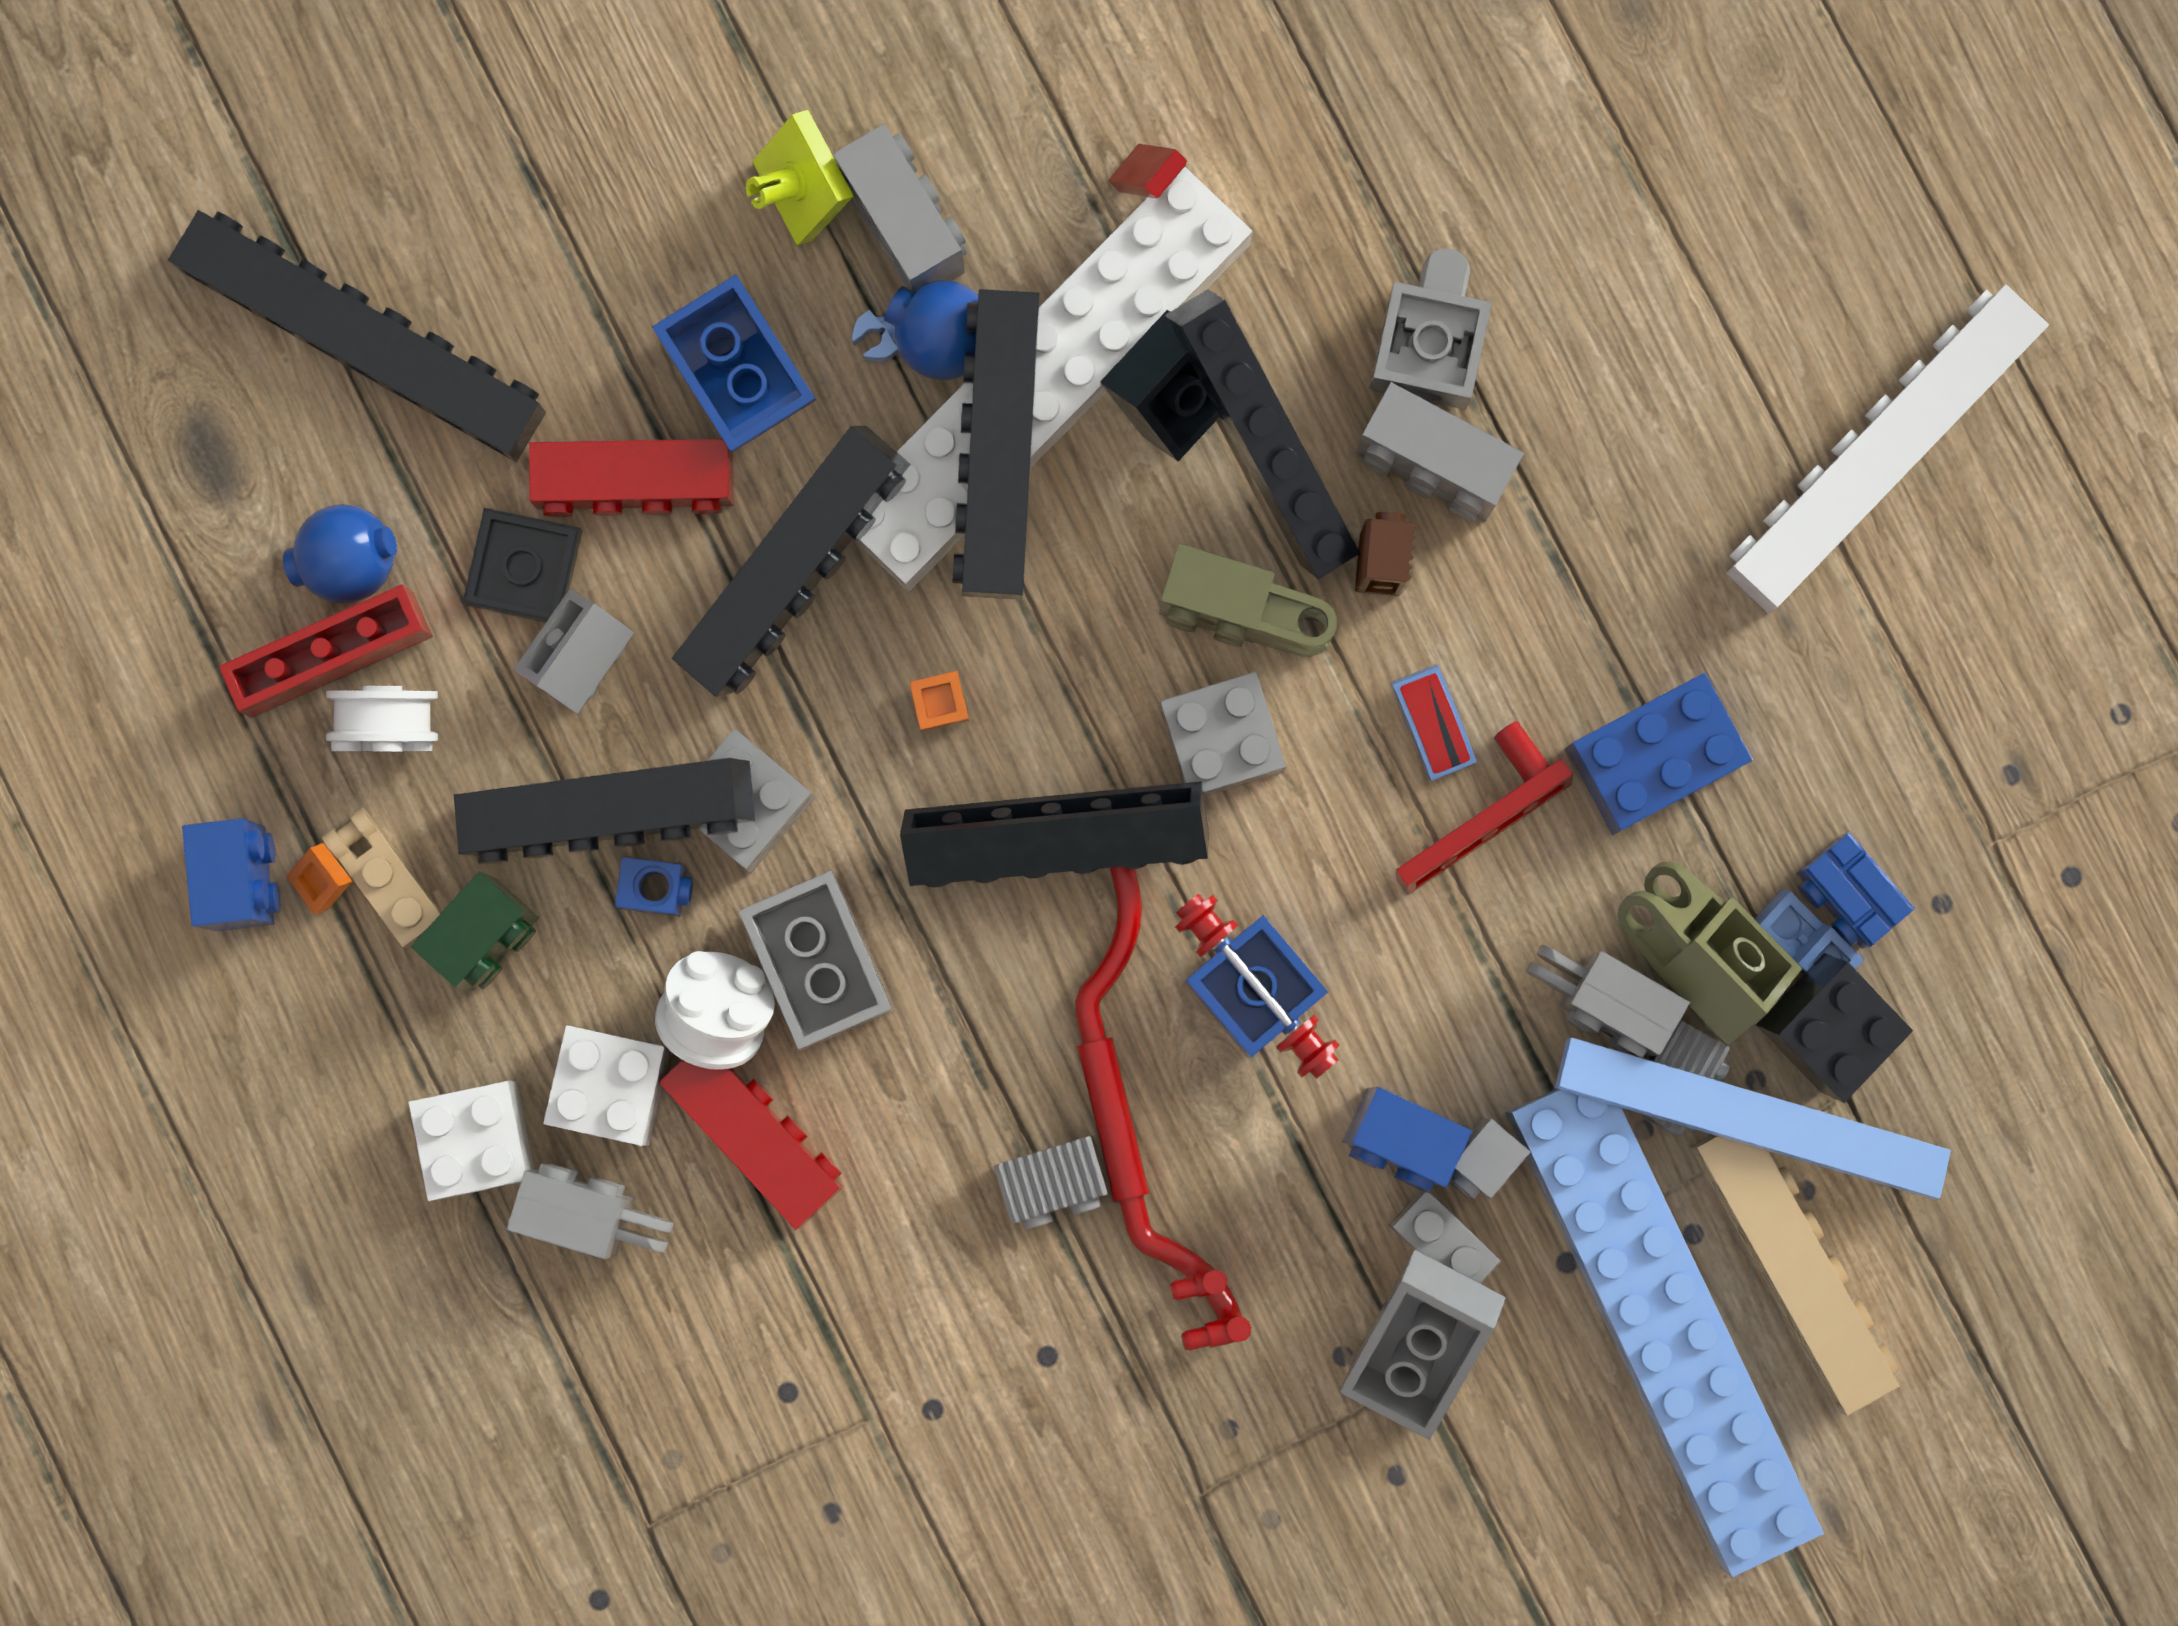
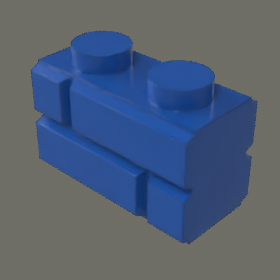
M1850 832L1836 838L1797 872V875L1803 880V883L1799 885L1802 894L1817 909L1823 905L1836 919L1831 924L1832 928L1851 947L1856 943L1861 949L1871 947L1915 909Z

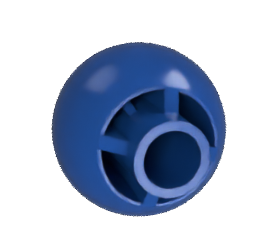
M940 280L926 283L916 292L901 286L895 293L885 313L884 321L895 326L897 349L904 361L914 371L936 380H952L964 376L965 353H975L976 334L966 333L968 303H978V294L972 289L958 282Z
M332 505L316 511L305 520L296 534L294 547L286 549L283 553V566L287 578L295 587L305 585L313 594L329 602L340 604L355 603L376 593L386 582L393 566L394 555L397 552V543L391 529L385 527L369 511L353 505Z

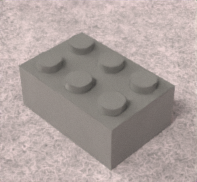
M882 124L833 153L834 160L854 196L852 198L854 204L906 288L916 292L926 283L940 280L952 281L965 273L963 256L968 254L963 245L966 243L965 238L951 216L945 220L942 219L940 215L942 210L938 204L940 198L926 175L917 178L915 174L917 169L912 161L915 159L914 155L900 133L892 137L886 125Z
M1392 382L1363 432L1355 452L1363 456L1361 462L1367 468L1384 476H1387L1389 471L1407 480L1405 486L1415 494L1427 499H1431L1433 494L1451 503L1448 509L1452 513L1469 522H1475L1476 518L1486 522L1524 455L1520 450Z
M832 871L739 910L798 1050L804 1051L894 1011L842 888Z
M1414 1250L1355 1355L1339 1393L1430 1440L1494 1331L1506 1297Z

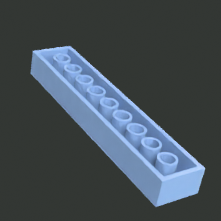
M1554 1089L1505 1112L1519 1142L1530 1151V1154L1527 1156L1528 1162L1721 1569L1731 1577H1734L1823 1535L1824 1532L1622 1108L1560 1089Z

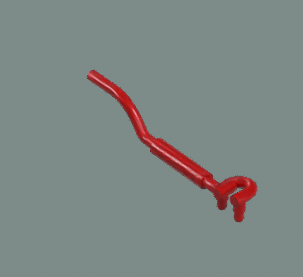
M1113 867L1110 868L1117 901V921L1113 938L1103 959L1094 972L1081 985L1075 999L1076 1019L1082 1044L1077 1046V1051L1082 1064L1110 1183L1113 1202H1120L1126 1231L1132 1244L1144 1255L1162 1261L1187 1277L1175 1280L1169 1285L1172 1299L1180 1301L1196 1296L1198 1298L1205 1296L1216 1315L1217 1321L1205 1323L1203 1327L1187 1330L1181 1334L1184 1349L1191 1351L1208 1346L1214 1348L1235 1342H1243L1251 1334V1325L1246 1318L1242 1317L1236 1299L1227 1285L1225 1274L1214 1269L1198 1254L1182 1244L1156 1233L1150 1225L1144 1195L1150 1193L1113 1037L1106 1038L1100 1013L1101 1000L1117 982L1134 951L1142 916L1140 887L1135 869Z

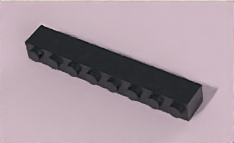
M200 210L196 212L168 259L181 273L517 463L546 414L540 403L536 401L539 396L536 391L515 379L508 386L494 378L497 370L475 356L471 355L467 362L451 353L454 345L433 332L428 331L425 338L409 329L412 324L409 319L388 307L381 314L367 306L366 304L370 298L354 287L344 283L340 290L324 281L327 273L308 261L301 259L298 266L282 257L285 250L271 240L259 235L254 242L240 234L243 226L227 215L217 211L212 218Z

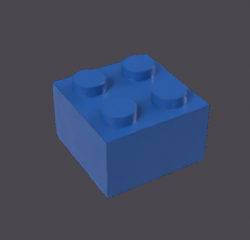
M243 818L182 825L191 926L211 931H223L275 925L274 913L280 911V894L277 884L271 883L269 863L275 862L276 853L273 836L271 833H266L265 826Z

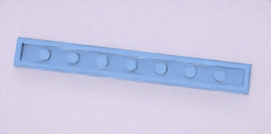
M1572 1037L1566 1039L1555 1084L1556 1089L1936 1200L1941 1198L1951 1153L1949 1149Z

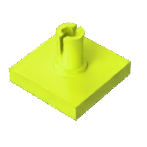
M808 110L792 114L752 160L760 176L749 178L745 187L748 198L761 195V197L754 198L751 201V204L756 209H762L773 203L776 205L797 246L813 241L854 197Z

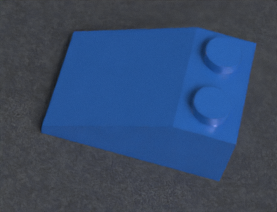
M737 275L732 276L652 326L659 341L731 453L816 401Z

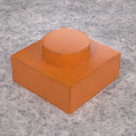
M958 671L909 682L921 732L969 721Z
M324 843L310 847L286 876L314 915L329 910L353 882Z

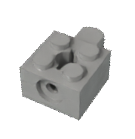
M1439 249L1432 252L1423 264L1418 286L1394 281L1389 295L1369 389L1386 392L1392 382L1428 402L1466 410L1472 398L1492 302L1465 297L1470 267L1468 260L1460 252L1453 249Z
M1545 945L1540 946L1536 954L1550 965L1573 977L1574 981L1572 983L1533 962L1530 963L1526 970L1532 977L1565 995L1559 1007L1569 1012L1565 1019L1568 1023L1590 1035L1593 1032L1599 1033L1601 1031L1612 1038L1609 1043L1611 1048L1639 1058L1661 1054L1690 1004L1689 1001L1603 951L1588 955L1581 966Z
M548 1163V1165L541 1164L539 1170L524 1171L506 1230L602 1259L618 1256L622 1241L651 1250L666 1252L667 1241L627 1229L626 1226L628 1222L671 1233L674 1222L633 1210L632 1206L635 1198L623 1194L625 1185L598 1177L596 1179L589 1178L588 1184L575 1180L578 1171Z

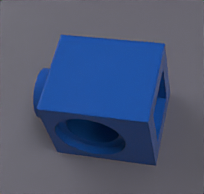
M621 857L615 907L621 910L680 917L681 907H689L691 903L693 877L686 876L687 867L682 864ZM655 874L664 875L669 884L667 894L661 900L649 901L644 894L646 880Z

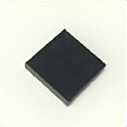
M484 508L462 604L546 623L570 589L583 530L579 527Z

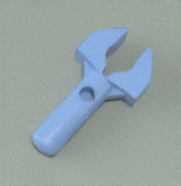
M870 310L857 319L852 335L854 345L863 340L869 333L884 332L880 344L863 354L866 361L885 362L899 354L895 343V326L885 322L884 317H875Z

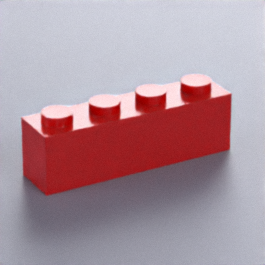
M723 439L529 442L530 502L536 509H543V515L548 517H569L573 515V509L593 508V515L619 516L622 515V508H642V514L669 515L672 514V507H691V512L694 514L721 513V506H733V453H731Z
M401 584L220 665L219 669L238 712L253 718L432 638L433 635L414 592Z
M684 1060L679 1062L658 1083L795 1230L800 1229L843 1188L836 1180L842 1174L838 1167L823 1152L815 1157L802 1144L808 1137L807 1134L790 1116L787 1115L781 1121L768 1107L774 1099L754 1078L747 1084L734 1071L736 1067L729 1069H707L695 1066Z

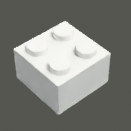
M566 1025L543 1124L635 1145L649 1146L662 1086L658 1082L665 1077L671 1051L667 1047Z
M504 1081L409 1102L428 1201L521 1183L524 1171L535 1170L517 1081Z

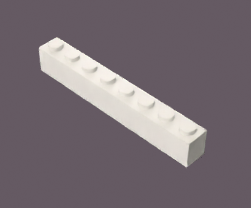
M2007 284L1994 296L1986 289L1966 310L1972 317L1961 330L1954 325L1950 326L1932 345L1939 353L1927 365L1919 359L1898 380L1905 388L1893 400L1885 394L1865 414V417L1871 423L1859 435L1851 429L1835 445L1831 452L1837 458L1826 470L1817 464L1797 485L1804 493L1792 505L1783 500L1763 520L1770 528L1757 541L1749 535L1729 555L1736 563L1726 574L1768 614L1775 610L2049 326Z

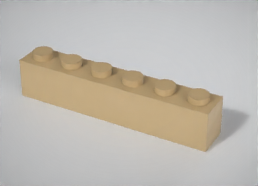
M1710 1135L1690 1146L1692 1154L1836 1411L1848 1416L1900 1387L1894 1376V1373L1899 1371L1896 1360L1884 1344L1879 1347L1877 1346L1868 1329L1874 1326L1873 1320L1860 1300L1853 1302L1846 1291L1844 1284L1849 1282V1278L1836 1256L1833 1255L1828 1258L1818 1240L1824 1238V1234L1810 1211L1803 1214L1794 1196L1799 1193V1189L1789 1171L1785 1167L1778 1169L1769 1151L1716 1135Z

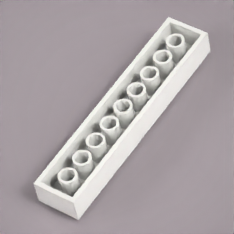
M1186 167L1182 169L1159 198L1148 197L1039 307L1030 469L1106 392L1100 381L1166 310L1173 311L1207 290L1250 246L1253 231ZM964 383L897 451L911 464L902 475L906 482L889 502L883 500L872 513V516L876 518L873 526L860 540L856 541L908 592L965 536V534L955 533L957 503H967L968 484L958 483L959 453H969L970 434L961 433L962 403H972L973 384Z

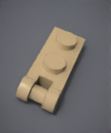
M361 807L350 815L351 822L338 831L335 828L331 829L322 836V840L348 872L402 948H408L442 912L373 818ZM364 836L372 848L360 857H357L350 846Z

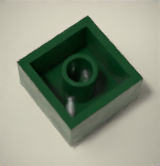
M479 871L412 944L411 948L455 988L473 991L479 986L483 990L502 971L503 967L498 962L511 948L518 952L531 940L536 933V929L532 925L539 917L499 880Z

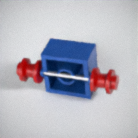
M1198 893L1176 912L1181 921L1175 928L1179 933L1190 930L1200 941L1196 950L1200 958L1214 946H1217L1214 949L1216 955L1186 979L1185 983L1248 1058L1254 1056L1281 1032L1284 1035L1290 1032L1291 1034L1281 1041L1276 1048L1280 1053L1293 1051L1301 1061L1297 1070L1301 1078L1310 1072L1317 1079L1339 1060L1333 1052L1340 1044L1336 1040L1324 1042L1315 1032L1319 1021L1315 1015H1312L1299 1027L1297 1025L1301 1023L1298 1018L1328 993L1327 989L1264 915L1233 941L1229 937L1224 940L1239 925L1235 920L1222 922L1213 911L1218 901L1214 895L1204 900Z

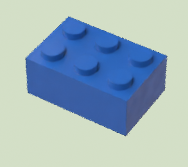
M1706 673L1689 680L1589 733L1565 748L1612 835L1753 761Z
M1370 1087L1366 1089L1342 1142L1352 1147L1348 1156L1373 1168L1384 1170L1386 1163L1398 1168L1394 1178L1420 1190L1431 1192L1433 1185L1447 1187L1472 1130L1381 1087Z

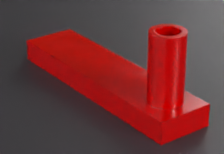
M1518 721L1509 724L1494 736V740L1525 783L1397 868L1396 879L1406 894H1411L1572 785L1573 773L1562 758L1549 765Z

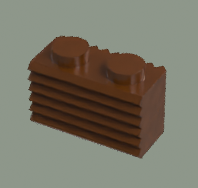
M1377 512L1375 519H1366L1359 537L1358 550L1361 554L1358 555L1355 592L1400 596L1405 591L1412 579L1410 572L1413 567L1410 564L1414 558L1411 554L1415 548L1412 543L1415 540L1413 533L1416 530L1412 522H1405L1406 515L1395 512Z

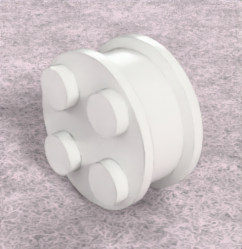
M362 686V691H326V699L332 700L334 705V731L326 733V741H331V751H433V741H438V733L430 731V701L438 699V691H402V686Z
M696 951L678 961L670 970L665 982L664 994L660 998L655 1011L656 1030L664 1045L680 1059L690 1064L707 1069L734 1068L749 1061L759 1050L764 1037V1029L769 1024L774 1011V994L764 972L757 966L726 953Z

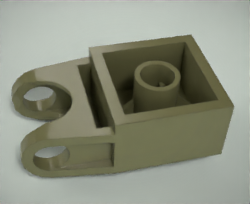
M1180 543L1178 544L1160 603L1159 615L1168 617L1167 625L1187 632H1195L1196 626L1215 631L1214 639L1228 645L1242 647L1243 642L1247 641L1303 657L1316 656L1327 649L1337 628L1336 614L1329 603L1272 583L1275 575L1274 572ZM1303 619L1315 620L1321 625L1323 634L1318 637L1306 636L1300 631L1298 622Z
M1670 861L1661 862L1655 865L1645 877V891L1632 893L1620 904L1617 915L1619 925L1626 936L1656 970L1657 974L1667 983L1669 989L1689 1001V1006L1702 1019L1704 1025L1711 1032L1717 1034L1727 1045H1730L1770 1011L1802 970V967L1733 897H1730L1725 902L1684 866ZM1668 875L1673 877L1680 885L1681 894L1676 897L1667 895L1658 885V876ZM1634 905L1645 907L1654 917V926L1645 927L1638 924L1632 917L1631 907Z

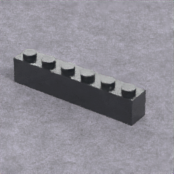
M979 289L978 303H968L966 333L976 334L975 353H965L963 383L973 384L972 403H962L961 433L970 434L969 453H959L958 483L968 484L967 503H957L955 533L965 534L964 554L954 553L952 583L962 584V596L1017 600H1022L1039 293Z
M1207 289L1166 314L1165 317L1299 564L1319 580L1361 554L1225 299Z
M850 426L671 659L715 697L732 694L733 692L735 694L742 692L753 680L756 671L752 667L762 654L769 656L784 640L786 634L782 629L792 616L795 618L800 617L813 603L815 595L812 593V590L822 578L825 580L829 579L842 566L846 557L841 553L851 540H860L871 529L876 520L872 513L883 500L889 502L902 489L906 482L902 475L911 464L867 426Z
M735 758L454 794L458 853L478 856V864L507 862L508 853L523 851V858L549 857L554 855L553 847L568 845L569 852L572 853L599 850V841L614 839L615 847L645 844L644 835L659 833L661 841L683 840L691 838V829L706 827L708 835L730 834L738 832L737 823L755 821L750 761Z
M1202 781L905 809L900 839L909 886L926 885L935 888L945 886L951 882L974 880L979 883H989L1005 877L1024 876L1026 878H1040L1048 873L1070 871L1078 874H1087L1102 868L1124 867L1126 869H1138L1147 864L1167 862L1179 865L1190 864L1199 859H1208L1209 828Z

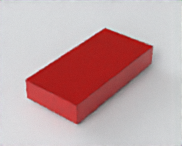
M1138 144L1108 181L1119 192L1157 199L1186 166L1188 160L1173 148Z

